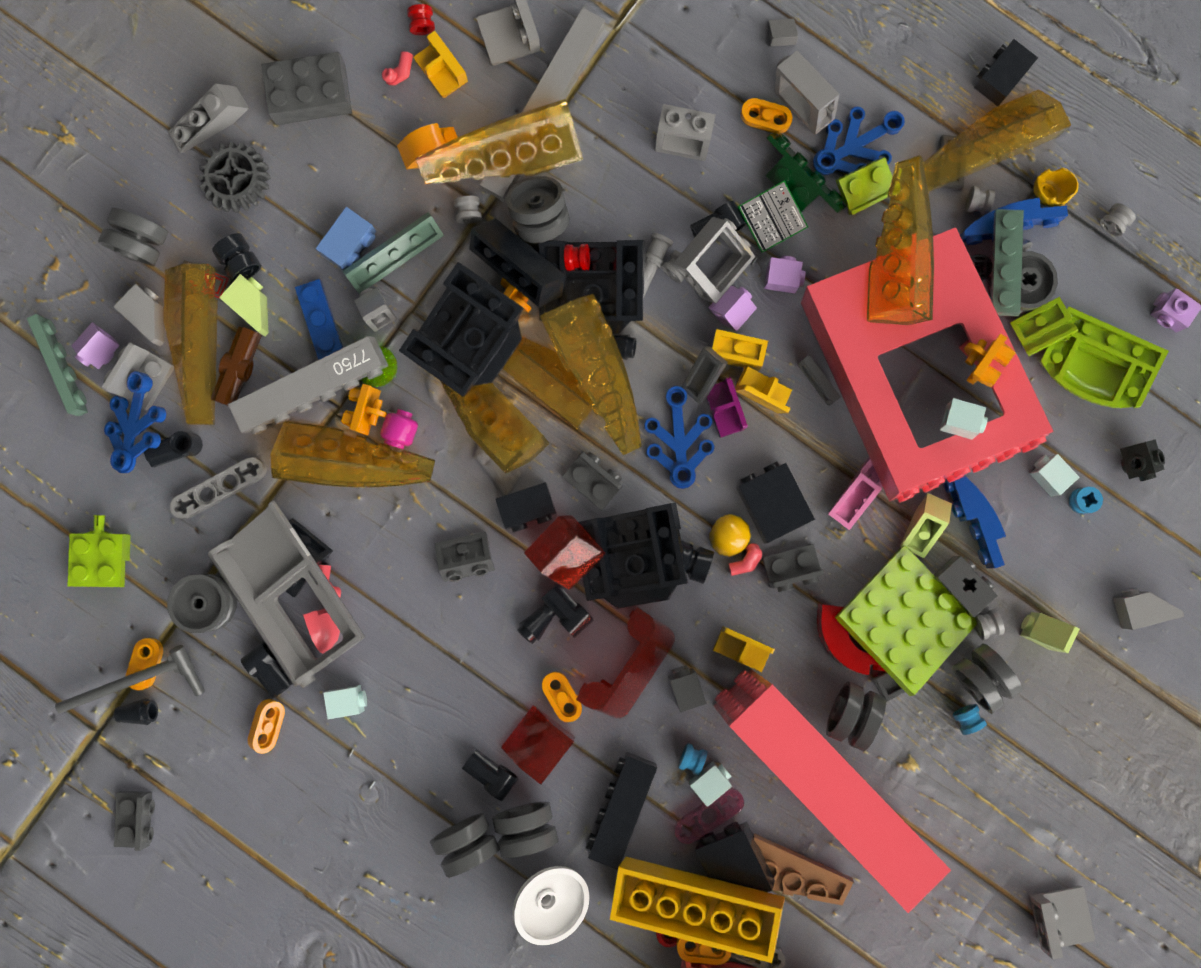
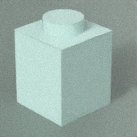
M953 398L946 405L940 431L971 440L974 439L979 433H983L988 421V418L984 417L986 407Z
M1059 454L1042 456L1034 463L1036 468L1029 473L1051 497L1061 495L1080 478Z
M361 685L333 689L323 693L327 719L357 715L364 712V707L367 706L366 692L364 690L361 691Z
M712 761L702 769L699 776L695 775L688 782L708 807L732 787L728 780L732 776L722 764L717 767Z

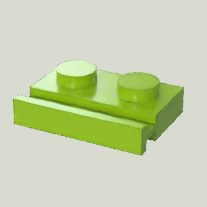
M881 157L835 180L844 199V204L847 205L849 215H854L898 193L885 157Z
M1060 296L1010 322L1028 357L1078 332V328L1074 324Z

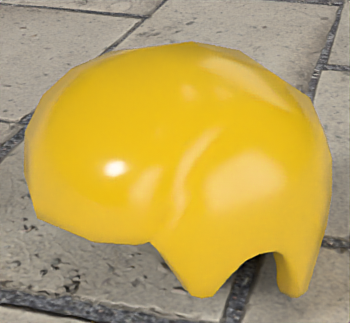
M1061 167L1055 171L1047 169L1036 178L1033 190L1036 198H1040V204L1048 207L1064 206L1078 192L1079 183L1075 175L1067 168Z
M733 514L720 517L714 523L709 533L712 548L719 555L727 557L740 554L749 544L751 537L748 523L742 517Z

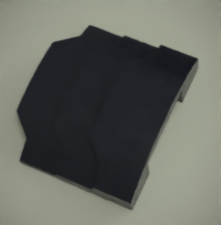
M617 240V242L546 241L539 243V254L566 275L562 296L539 307V321H555L567 334H620L631 321H643L644 240ZM581 244H588L590 251L589 270L575 268L573 271H567L564 262L565 245L579 247Z
M457 262L443 283L447 289L421 328L411 331L399 352L465 397L473 386L493 383L522 340L518 319L524 308L462 263Z
M676 503L572 523L587 601L603 598L618 609L666 601L671 598L677 585L688 583L679 532L681 526Z

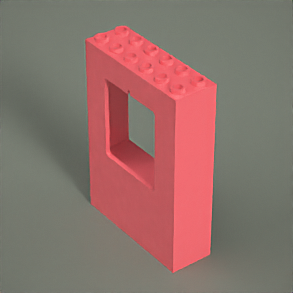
M956 227L806 287L801 305L889 502L897 499L901 503L913 498L915 494L920 492V489L926 493L938 488L940 484L945 482V479L948 480V483H951L971 472L970 469H972L973 473H976L996 462L995 459H997L998 463L1014 457L1013 455L1021 452V450L1023 453L1039 447L1038 445L1046 442L1045 437L1053 432L1023 366L1015 353L1005 367L994 359L989 364L1001 372L1000 377L991 388L1002 409L1003 416L987 422L983 433H979L972 440L954 435L924 448H919L878 360L879 355L957 324L962 325L970 343L977 344L980 339L987 342L984 348L985 351H987L1000 333L1007 337L1005 344L1014 350Z
M752 669L749 672L746 670L742 671L734 679L736 684L729 691L724 689L715 698L717 702L714 705L715 709L746 745L892 898L909 913L951 870L772 683Z

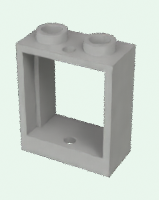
M795 51L790 56L783 57L777 64L775 94L816 135L835 120L839 93L798 51Z
M663 104L655 151L705 161L716 114ZM690 114L691 118L687 119L685 115Z
M712 217L672 265L702 299L716 304L756 256L750 250V243L737 234L735 231L737 228L733 222L726 218L723 220ZM720 235L733 251V254L712 279L709 280L695 263Z

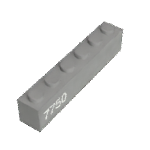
M367 336L228 404L241 433L257 435L266 431V425L272 422L280 424L289 420V414L295 411L302 413L313 408V402L320 399L322 402L328 401L336 397L335 392L342 388L345 391L353 389L360 385L359 380L365 377L373 379L383 374L382 369L389 365L376 338Z

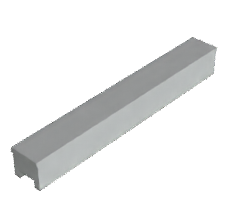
M582 7L482 180L480 186L483 192L497 197L506 204L508 191L518 183L605 32V19Z

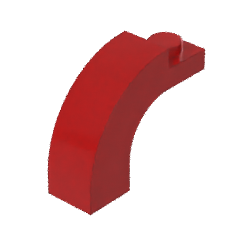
M818 604V634L830 656L842 666L861 674L869 675L870 664L872 665V670L885 671L868 652L860 650L853 644L848 631L835 618L844 607Z

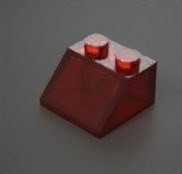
M572 515L558 516L524 552L542 574L568 590L572 589L606 554Z
M533 705L501 748L521 770L542 785L574 743L575 737Z

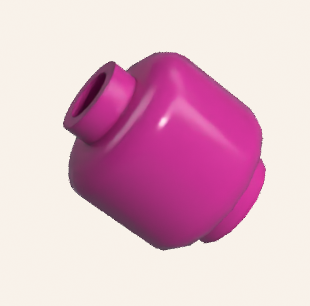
M398 409L397 413H388L386 415L380 432L381 437L385 439V444L402 450L404 446L412 445L418 428V423L411 419L412 413Z

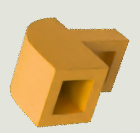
M438 123L429 124L412 131L397 145L406 169L428 167L437 157L458 155L463 150L454 127L439 128Z

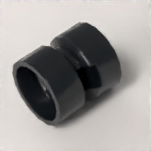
M234 233L222 238L212 248V252L219 263L226 265L224 270L232 282L240 274L249 279L262 266L255 254L249 251L250 246L241 233Z
M681 541L686 574H688L690 580L704 584L714 552L702 547L694 550L692 544Z

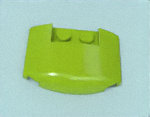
M1068 306L1067 311L1078 328V332L1047 347L1040 361L1042 367H1045L1052 379L1060 386L1081 399L1110 408H1140L1169 351Z

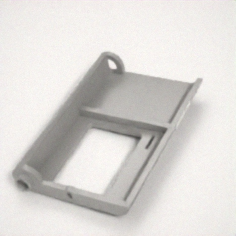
M272 501L268 504L269 507L237 535L216 546L207 555L294 687L300 685L304 688L316 680L314 675L363 640L365 635L276 501ZM301 578H305L343 635V640L319 658L313 655L278 602V597Z

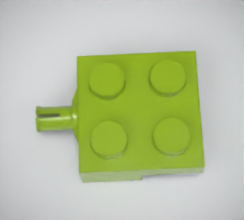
M93 515V531L84 534L69 533L67 587H125V561H130L131 535L112 534L104 531L105 515Z

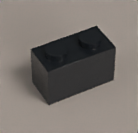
M1015 39L1007 47L1002 44L993 56L996 60L993 65L986 64L976 76L980 81L974 88L996 106L1003 102L1038 59L1036 55Z
M546 482L495 499L505 529H512L513 533L527 529L526 523L537 520L538 524L553 520L552 515L556 514Z

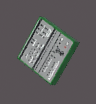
M785 180L737 206L761 253L808 228Z

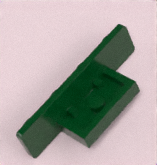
M771 133L768 135L767 139L784 157L765 176L774 185L785 180L801 213L819 196L836 213L846 208L842 203L844 201L843 197L836 190L833 189L831 191L825 185V178L818 171L813 172L807 166L808 160L801 153H795L789 147L791 143L783 134Z

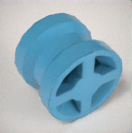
M1095 487L1078 488L1070 494L1069 504L1076 513H1093L1101 508L1103 497L1101 492Z
M977 704L967 705L953 713L954 719L959 721L961 725L960 731L962 735L975 733L987 725L985 719L979 715L980 709Z
M687 743L682 752L678 768L681 770L689 769L694 775L699 776L705 764L708 751L704 749L697 750L692 744Z

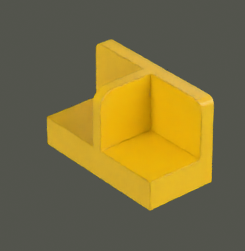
M436 31L427 36L429 46L416 54L414 60L441 97L446 98L467 83L468 79L465 70Z
M716 329L712 349L726 360L728 365L742 368L748 366L759 371L763 366L768 341Z
M748 366L744 367L735 386L736 392L777 414L789 413L791 408L786 406L792 390L778 383V378L767 377Z
M724 626L713 647V651L760 672L763 671L770 653L773 654L775 650Z

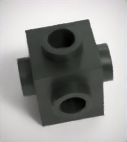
M1156 439L1120 449L1123 458L1121 460L1122 469L1129 479L1139 477L1140 482L1156 478V472L1165 470V457L1163 452L1158 449Z

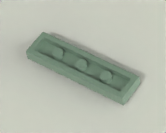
M996 209L994 213L991 302L998 316H1019L1024 210Z
M427 212L343 270V273L360 294L439 240L444 234L431 214Z
M37 314L28 317L27 321L67 413L75 416L88 413L85 406L87 404L86 397L81 390H78L75 380H77L76 374L65 360L67 354L62 344L56 339L55 333L57 331L53 322Z

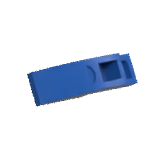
M1040 198L1022 200L998 208L1024 210L1023 230L1031 229L1033 225H1043V228L1055 227L1068 216L1067 206L1041 208ZM996 210L984 215L960 234L962 241L966 242L967 245H977L982 243L983 240L991 239L993 242L994 213Z
M965 475L951 483H948V480L945 479L943 486L946 492L951 494L953 500L951 509L954 516L959 518L960 522L971 521L969 529L973 539H977L980 548L978 556L981 563L986 565V568L1004 566L1005 564L996 540L1006 537V534L998 516L986 497Z

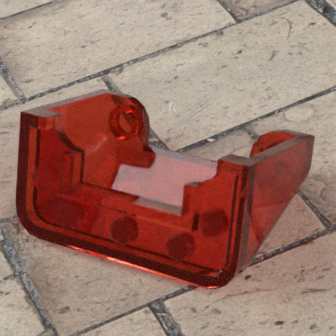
M637 605L629 614L628 631L640 644L614 683L611 684L605 679H602L600 682H584L576 696V700L584 706L613 718H622L629 713L675 642L674 633L668 626Z

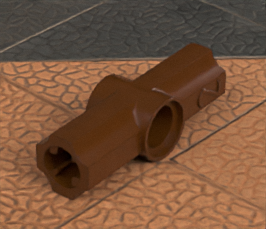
M238 327L229 352H226L220 361V376L211 400L228 406V404L238 399L243 383L247 382L252 374L254 367L253 357L262 337L261 334L244 327Z

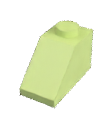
M240 274L219 298L256 331L266 336L269 333L267 297L260 291L263 286L253 277L247 280Z
M927 493L912 517L900 548L905 545L913 554L925 558L950 522L952 503Z
M1031 612L1030 615L1024 618L1021 624V629L1023 630L1020 636L1048 650L1069 653L1080 629L1045 614Z

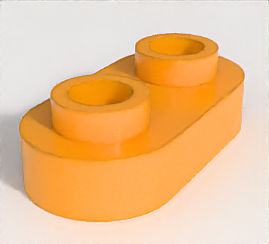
M758 98L748 99L743 104L741 110V119L746 125L776 134L786 132L793 119L792 113L787 107ZM754 111L758 116L751 117L749 112ZM776 118L781 119V120H782V124H780V125L776 124V123L774 122V119H776Z
M144 638L135 644L125 677L161 662L163 646L159 640ZM145 647L150 650L148 656H145L143 653ZM156 676L129 687L137 691L147 689L153 685Z
M557 671L548 673L543 679L542 690L556 715L564 722L577 720L582 712V704L567 677ZM553 680L560 682L561 687L559 689L551 687ZM566 703L573 704L574 710L572 712L564 710Z
M266 699L256 708L248 735V745L257 753L264 754L271 751L277 742L285 714V709L281 703L274 699Z
M677 939V951L684 961L722 965L731 957L732 952L724 950L716 952L712 950V947L695 943L693 948L688 949L685 947V944L688 942L687 940Z

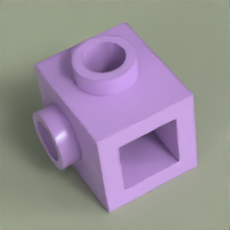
M781 256L780 259L771 257L767 266L764 289L795 294L799 286L803 287L806 271L802 270L803 262L796 261V258L791 256Z
M732 285L716 304L712 303L708 307L721 324L736 332L757 309L751 301L752 295L745 288L740 287L738 289Z
M1176 288L1168 293L1163 292L1158 296L1153 304L1156 307L1150 315L1156 318L1157 323L1162 327L1179 332L1190 326L1201 310V305Z
M92 322L71 346L76 352L75 358L87 367L92 364L97 369H100L103 364L105 365L111 361L115 350L120 345L111 335Z

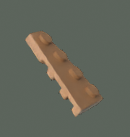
M753 834L754 840L758 844L766 864L775 879L773 890L781 891L785 895L807 896L811 900L843 905L854 883L852 877L757 834Z

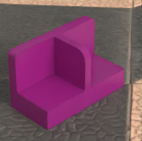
M731 377L726 378L724 382L715 384L706 400L719 437L723 438L744 431L748 425Z

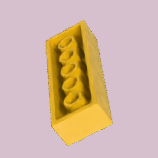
M626 856L618 867L610 920L772 963L785 897Z

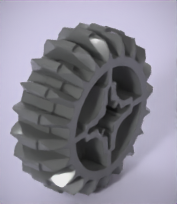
M230 141L228 148L220 143V151L217 152L215 149H211L213 154L211 158L203 156L207 164L199 166V169L203 172V174L198 176V180L202 182L200 189L206 193L205 198L208 201H212L216 208L222 206L225 212H229L232 208L235 213H239L242 206L245 211H249L250 203L258 206L257 197L265 198L261 191L269 189V185L264 182L271 179L270 175L266 172L269 167L263 162L264 158L262 155L256 154V150L253 147L247 148L241 142L237 146L234 142ZM239 160L250 163L252 171L242 169ZM217 184L227 186L230 195L219 193Z

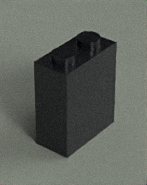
M774 462L763 468L764 474L756 477L752 473L740 479L742 485L736 487L764 544L815 520L787 463L779 465L778 462Z
M734 822L724 827V831L718 834L709 832L700 837L695 851L707 877L764 892L773 890L775 879L766 864L758 844L754 840L753 833L747 822L742 824Z

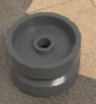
M546 176L530 177L518 182L508 191L506 196L507 207L515 233L523 241L543 243L558 237L568 227L570 217L561 184L554 178Z
M112 207L107 221L119 231L103 229L98 243L125 258L155 266L160 253L156 248L147 243L158 246L164 245L168 231L143 217Z
M1033 251L1022 252L1021 308L1019 315H1025L1046 304L1055 294L1058 285L1057 271L1052 262L1044 255ZM991 274V277H990V280H989V284H988V287H989V296H990V298H991L992 274Z
M215 574L189 575L184 577L172 587L167 598V611L172 622L181 630L189 633H205L225 627L233 618L237 609L236 597L224 579Z
M982 643L972 651V660L963 658L953 665V671L960 683L988 713L993 714L1003 706L1002 696L1012 699L1023 690L1019 679L1009 665L987 644Z
M849 681L846 682L837 695L831 709L826 735L840 742L848 737L850 746L861 751L867 750L873 743L881 726L886 709V697L873 691H869L864 695L863 687Z
M550 802L529 803L507 809L493 816L492 821L495 832L504 835L498 841L501 857H522L543 851L558 843L556 827L546 824L553 817Z
M484 813L464 819L431 839L430 844L435 855L443 856L448 854L440 864L446 877L450 878L462 874L485 862L499 851L498 842L494 835L482 836L489 828V823Z

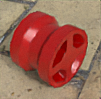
M416 4L407 9L408 18L411 19L409 24L411 34L427 35L435 30L434 22L431 20L433 16L431 6Z
M581 244L579 247L565 245L564 262L567 271H573L575 268L589 270L590 251L588 244Z

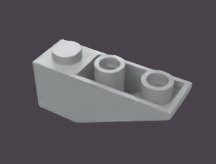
M215 83L168 132L180 153H184L234 124L249 107L237 87Z

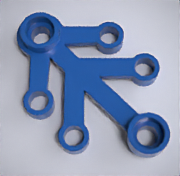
M861 107L852 108L848 115L850 123L844 146L835 150L837 137L843 130L842 122L835 119L826 127L828 135L825 147L815 154L813 159L814 169L822 175H830L836 170L849 174L867 165L865 163L856 165L841 160L848 155L869 161H875L879 159V156H885L889 165L892 156L888 151H876L864 148V146L887 133L894 135L900 132L905 123L904 116L898 111H891L886 114L882 124L857 138L860 123L865 117V111ZM852 113H859L861 118L855 119ZM888 122H894L896 128L889 127ZM836 125L839 131H832L830 126ZM821 160H828L830 162V165H822Z
M132 372L127 379L128 389L134 392L129 417L126 412L128 408V400L126 398L114 396L110 400V408L115 412L119 423L111 421L106 423L104 432L109 437L114 448L110 458L111 466L119 473H130L134 469L136 458L148 448H157L161 443V437L158 433L146 432L142 440L134 445L135 438L152 423H161L166 418V410L163 407L151 406L148 413L139 420L144 394L150 391L153 386V381L149 375L142 372ZM122 432H123L124 435H125L123 442H122V440H121V438H120V436L122 435Z
M674 386L666 394V402L672 407L674 437L660 426V422L656 418L647 419L644 429L647 433L656 435L675 452L676 463L662 453V448L658 444L649 445L646 454L649 459L657 460L670 471V481L675 487L685 489L690 487L695 481V468L706 456L711 455L714 451L713 442L703 440L698 446V451L687 462L686 450L704 430L710 428L712 418L708 414L699 415L696 424L685 436L682 406L687 400V393L682 387ZM679 394L681 401L675 403L671 400V396ZM700 418H707L709 425L701 426L699 423ZM651 421L657 424V429L654 431L649 430L647 424ZM708 443L711 446V451L707 453L702 451V444ZM652 447H656L659 450V455L656 457L651 456L649 450ZM685 471L687 479L684 481L679 480L678 472Z

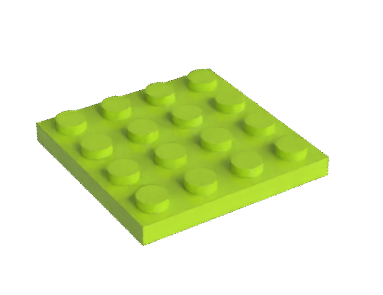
M904 545L896 551L835 618L909 696H914L973 630L977 622L974 617H970L967 614V610L957 602L956 598L949 593L940 581H936L933 578L934 575Z

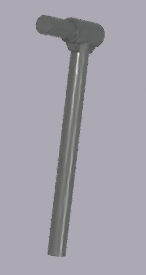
M178 645L169 651L170 654L167 661L55 704V708L60 714L170 670L185 676L195 696L203 694L205 690L194 671L195 667L184 646Z

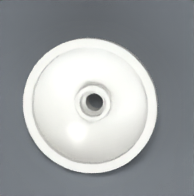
M564 866L548 867L532 875L520 888L513 904V922L520 935L528 942L537 945L554 944L571 935L583 921L588 909L589 890L586 882L575 870Z

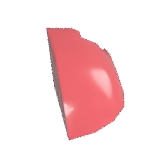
M326 609L304 614L309 634L317 650L322 654L330 650L338 641L340 630Z

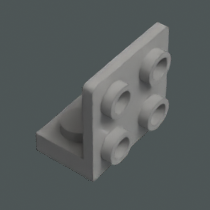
M514 0L515 3L509 7L477 17L480 32L492 66L541 51L539 37L527 0Z
M130 342L119 352L118 361L114 368L106 373L102 389L122 396L132 402L134 392H131L127 387L128 376L135 371L146 373L153 381L151 390L144 394L142 408L148 411L175 369V366Z
M1082 886L1030 895L1041 950L1052 960L1063 958L1061 947L1095 940L1085 889Z

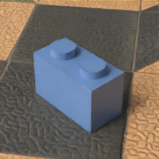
M346 207L316 247V250L337 267L345 270L360 259V253L365 247L368 248L373 243L377 231L372 224Z

